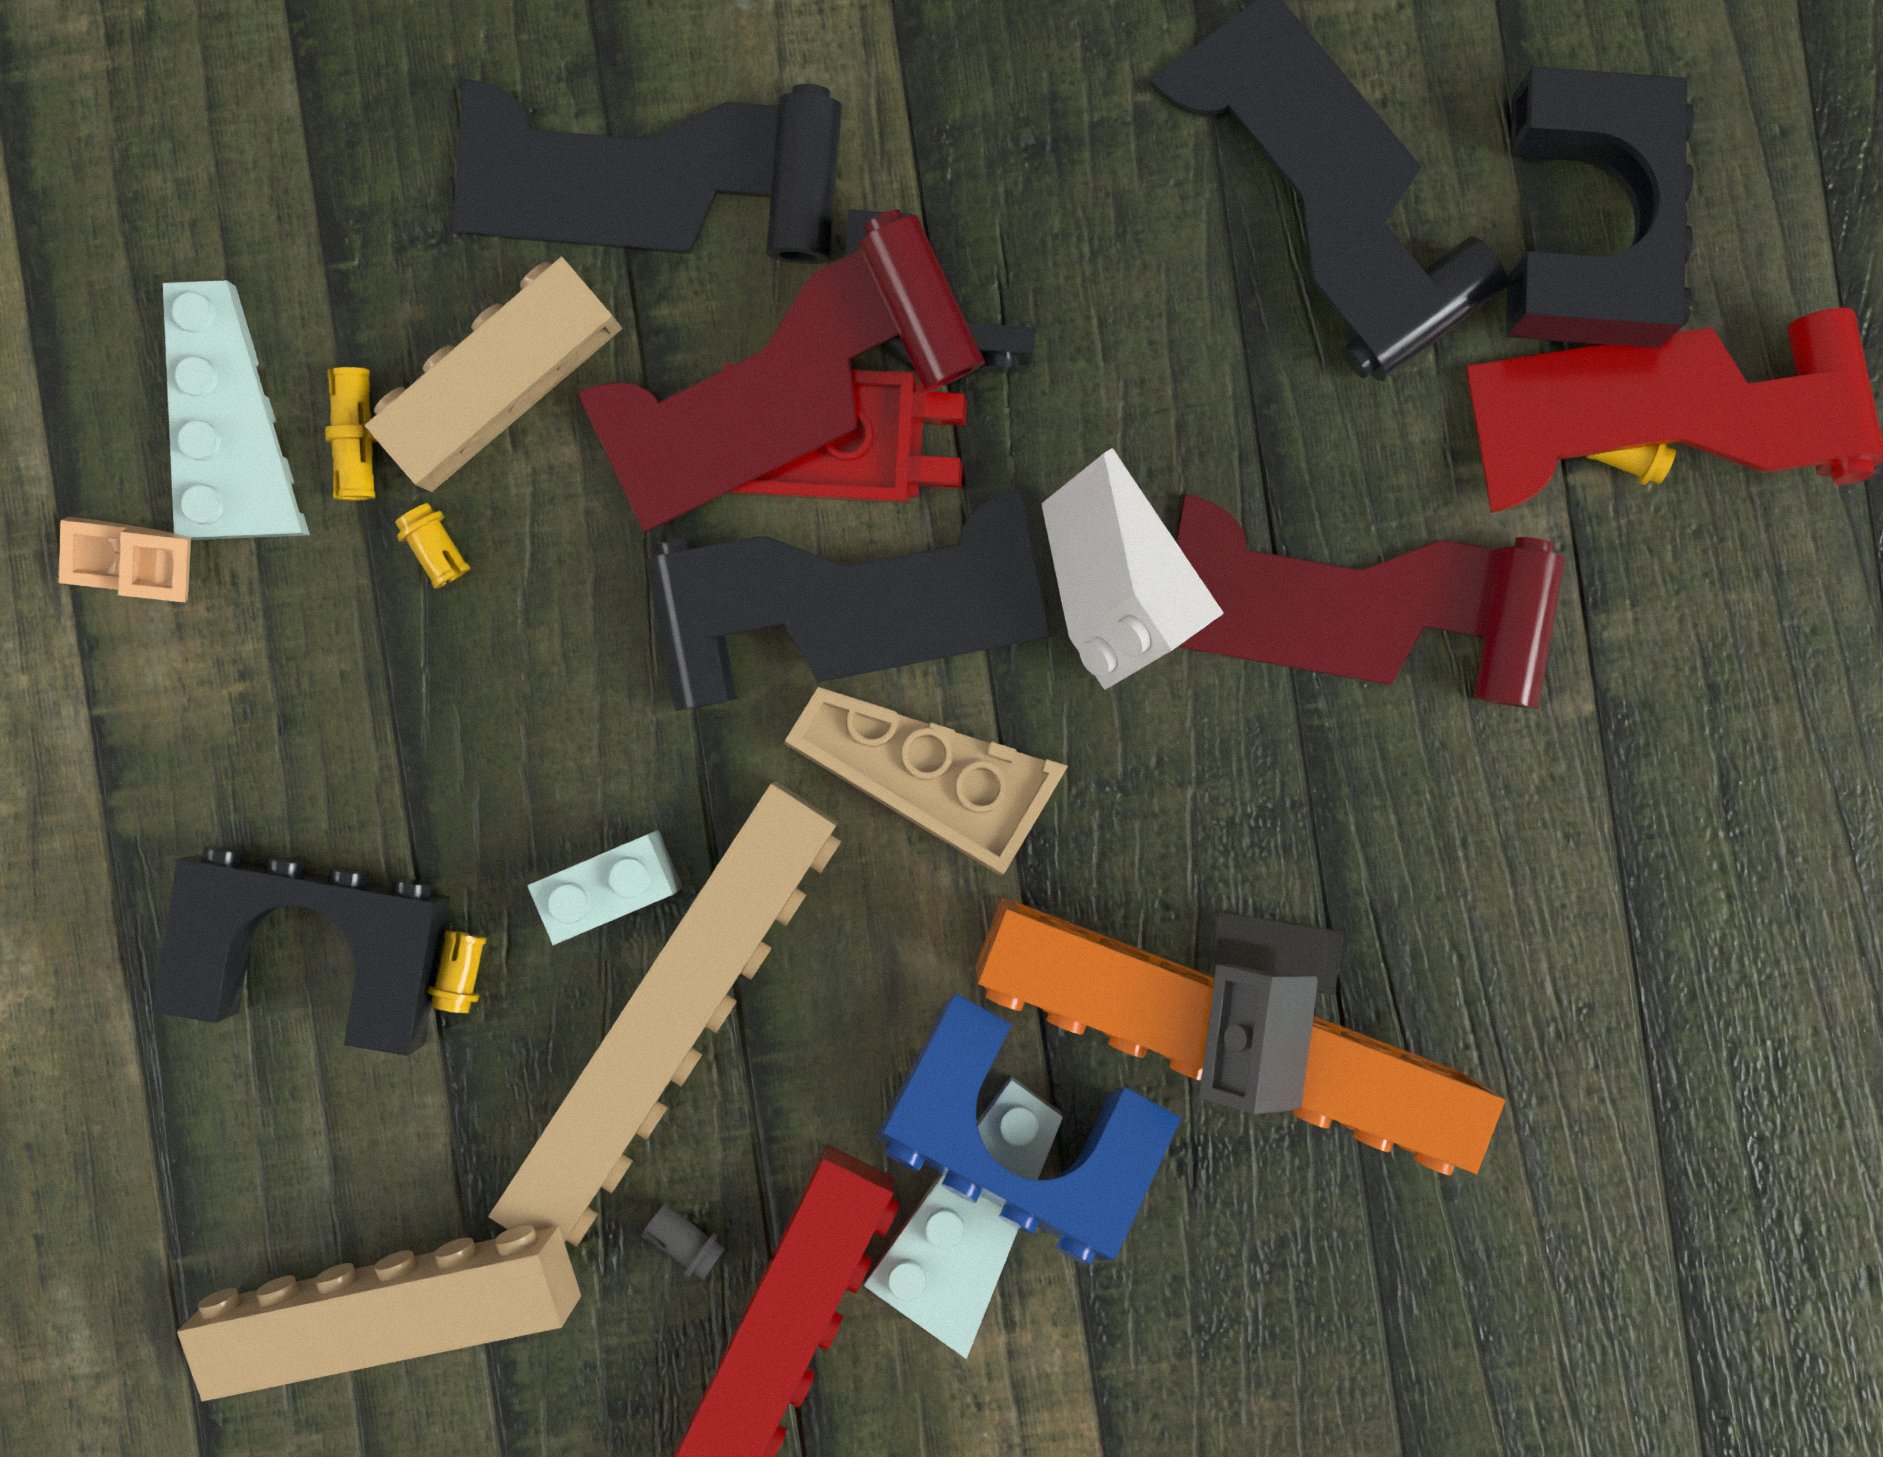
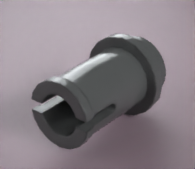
M666 1202L658 1210L641 1235L644 1240H649L687 1268L684 1275L688 1278L695 1274L704 1280L726 1249L716 1241L719 1237L717 1233L713 1232L711 1236H708L670 1208V1205Z

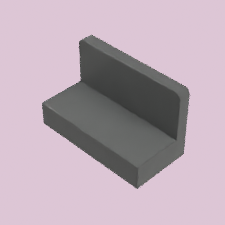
M1216 964L1199 1094L1200 1099L1252 1114L1300 1109L1303 1100L1318 985L1316 976L1307 974H1273L1234 964Z

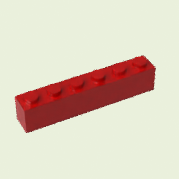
M827 1144L672 1457H776L787 1431V1428L779 1423L789 1404L797 1408L801 1406L813 1381L815 1371L807 1368L817 1346L826 1351L831 1346L843 1319V1314L835 1310L845 1290L856 1294L865 1278L872 1258L864 1255V1252L873 1233L884 1237L896 1215L900 1201L892 1198L895 1177Z

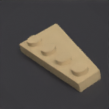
M820 687L817 688L784 741V744L1000 876L1006 872L1068 767L1048 759L1042 760L1016 752V749L994 742L988 743L956 733L953 729L931 722L928 724L897 714L896 711Z

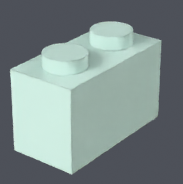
M659 830L527 885L552 945L671 896L683 888Z

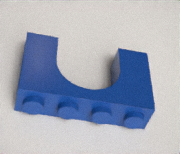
M955 993L943 1005L875 1136L889 1144L884 1154L897 1163L919 1172L923 1164L945 1175L941 1185L965 1200L976 1203L981 1195L1003 1207L999 1218L1019 1230L1033 1235L1038 1226L1059 1238L1055 1247L1058 1251L1082 1264L1091 1266L1094 1258L1099 1261L1115 1260L1181 1117L1136 1092L1123 1087L1109 1093L1083 1149L1076 1160L1064 1172L1049 1180H1032L1011 1173L1002 1167L986 1149L977 1126L976 1105L982 1083L1012 1024Z

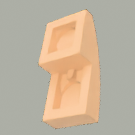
M66 517L61 520L59 583L118 590V595L185 603L188 601L191 537L121 523Z

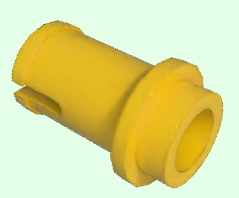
M1666 444L1587 455L1585 457L1637 476V483L1645 486L1649 481L1656 484L1662 483L1672 466L1676 449Z
M425 503L410 510L395 521L400 530L396 537L399 542L407 541L432 581L433 588L438 589L444 586L447 580L450 583L468 572L471 568L468 563H465L440 521L444 518L441 511L434 512L429 503Z
M445 930V941L435 986H428L427 993L433 995L431 1007L455 1013H469L471 1002H477L479 999V994L473 991L486 937L479 935L470 936V933Z

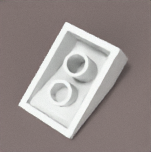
M1113 448L1103 453L1041 503L1069 638L1079 651L1080 658L1086 669L1096 676L1104 690L1169 653L1224 614Z

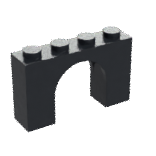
M1531 67L1512 96L1511 156L1578 161L1602 169L1611 175L1628 195L1635 216V233L1630 248L1611 255L1591 256L1527 251L1507 276L1506 337L1660 348L1687 323L1692 309V291L1689 287H1685V263L1689 259L1692 250L1693 231L1691 226L1685 225L1686 202L1690 197L1694 181L1693 167L1690 164H1686V142L1691 135L1694 124V107L1692 104H1687V78Z
M203 846L202 854L177 859L152 1012L217 1023L239 1013L249 950L257 929L278 908L282 906H302L318 911L331 919L344 933L352 948L355 960V981L344 1045L404 1056L412 1054L425 1045L433 996L427 993L428 986H435L449 896L432 894L431 883L414 879L394 878L392 887L368 883L369 873L356 869L332 867L330 868L329 876L305 872L307 862L298 859L267 857L265 865L242 861L244 851L229 847Z

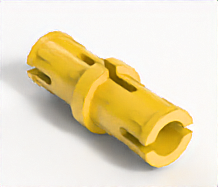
M356 367L328 369L331 426L325 427L326 442L332 443L333 499H375L372 443L378 441L364 426L371 420L369 400L370 370Z

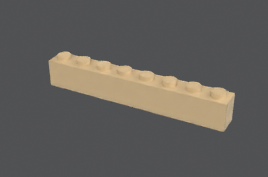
M775 781L770 784L488 1216L506 1229L520 1225H532L534 1230L559 1225L564 1243L568 1241L572 1245L578 1246L598 1215L597 1212L588 1207L601 1187L612 1194L633 1160L623 1154L635 1134L645 1140L648 1139L668 1108L657 1100L670 1081L682 1087L702 1056L700 1052L692 1047L704 1028L706 1027L717 1033L737 1001L727 995L736 979L742 974L751 980L772 949L762 942L766 933L775 920L786 927L806 897L805 893L797 889L798 884L810 867L821 874L840 845L841 841L831 835L839 823L837 820L779 782Z

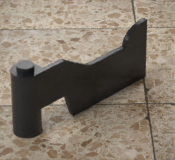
M1255 0L1151 79V86L1164 99L1190 114L1216 116L1229 110L1299 195L1303 207L1312 281L1346 323L1344 337L1347 345L1342 348V353L1352 370L1361 378L1365 379L1371 375L1378 381H1384L1507 288L1508 279L1501 262L1493 251L1478 238L1467 237L1423 270L1385 224L1422 166L1283 0Z
M464 79L452 232L460 235L691 254L715 197L719 193L770 198L766 255L769 257L798 264L826 263L830 260L842 104L830 97L831 91L826 87L815 84H798L793 86L792 93L779 97L778 106L726 102L652 138L637 139L533 130L529 115L513 96L493 85Z
M1021 488L997 495L979 506L967 518L961 529L960 545L854 565H843L765 536L698 548L694 547L692 538H686L655 545L657 556L645 560L675 711L699 708L738 699L726 635L784 625L817 683L1050 637Z

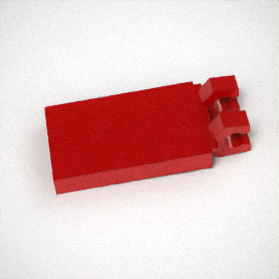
M724 364V370L735 364ZM852 370L858 429L726 494L909 504V497L919 498V486L962 489L963 463L960 458L921 456L923 423L966 426L967 400L964 393L925 391L922 383L916 382L917 377L914 372Z

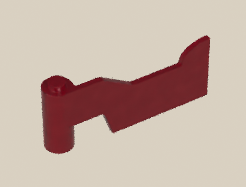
M895 209L883 213L865 224L864 229L867 235L858 242L859 250L811 275L768 344L753 356L661 402L655 394L646 388L628 383L602 384L578 393L643 532H649L858 429L850 360L897 336H900L925 391H931L952 383L975 371L985 363L917 215L903 217L900 210Z
M1187 494L1184 495L1176 543L1224 614L1180 644L1178 648L1392 685L1423 628H1431L1484 638L1473 699L1513 707L1539 709L1566 558L1563 555L1553 553L1554 542L1531 537H1516L1514 547L1492 549L1447 540L1437 541L1369 568L1357 570L1246 550L1245 534L1239 523L1227 511L1205 499Z

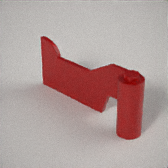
M1849 308L1825 309L1810 313L1790 323L1786 331L1796 376L1749 384L1712 327L1675 333L1660 348L1602 344L1468 365L1466 375L1490 513L1516 507L1539 494L1550 482L1556 469L1557 460L1667 443L1685 444L1761 472H1775L1815 466L1818 476L1832 477L1833 483L1836 485L1857 483L1875 475L1874 467L1883 463V438L1855 311Z

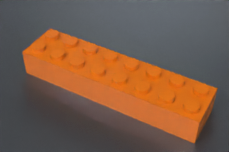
M1001 897L975 965L978 984L987 990L985 994L987 999L1017 1011H1022L1025 1002L1040 1007L1048 1013L1046 1019L1048 1022L1076 1034L1083 1035L1086 1025L1095 1028L1110 1037L1108 1040L1109 1045L1136 1057L1145 1058L1147 1050L1150 1049L1171 1060L1169 1065L1171 1069L1201 1081L1215 977L1006 897ZM1313 1015L1302 1105L1300 1109L1292 1110L1291 1113L1306 1122L1329 1129L1332 1119L1336 1120L1341 1125L1353 1130V1137L1382 1151L1390 1152L1393 1143H1396L1401 1148L1414 1153V1160L1419 1164L1451 1176L1455 1166L1478 1174L1506 1099L1469 1074Z

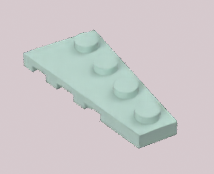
M227 280L163 283L174 533L191 537V540L310 535L304 514L299 512L291 486L295 483L288 460L282 456L273 423L276 422L270 399L264 395L256 367L259 365L236 286Z
M1010 1075L977 1121V1126L986 1149L1002 1167L1020 1177L1038 1180L1063 1116L1060 1110ZM940 1173L866 1275L864 1286L967 1359L1018 1229L999 1218L1003 1207L980 1195L977 1202L973 1203L944 1188L941 1184L945 1175Z

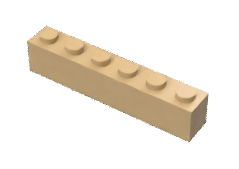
M520 1225L504 1231L496 1239L474 1243L472 1238H460L442 1245L435 1252L414 1256L412 1251L405 1250L388 1255L371 1266L355 1269L352 1263H344L323 1271L315 1278L296 1281L294 1276H283L262 1285L258 1290L238 1294L236 1288L220 1290L205 1297L198 1303L199 1310L177 1331L201 1401H207L562 1328L579 1301L581 1293L559 1225L534 1230L532 1225Z

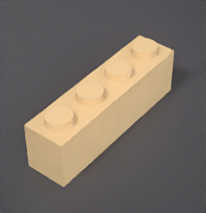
M562 256L553 264L547 261L533 268L520 283L522 291L504 306L497 303L484 310L472 323L473 333L455 348L452 345H448L435 352L423 366L424 375L407 389L399 387L392 390L376 404L374 412L377 415L364 426L415 485L433 492L623 329Z

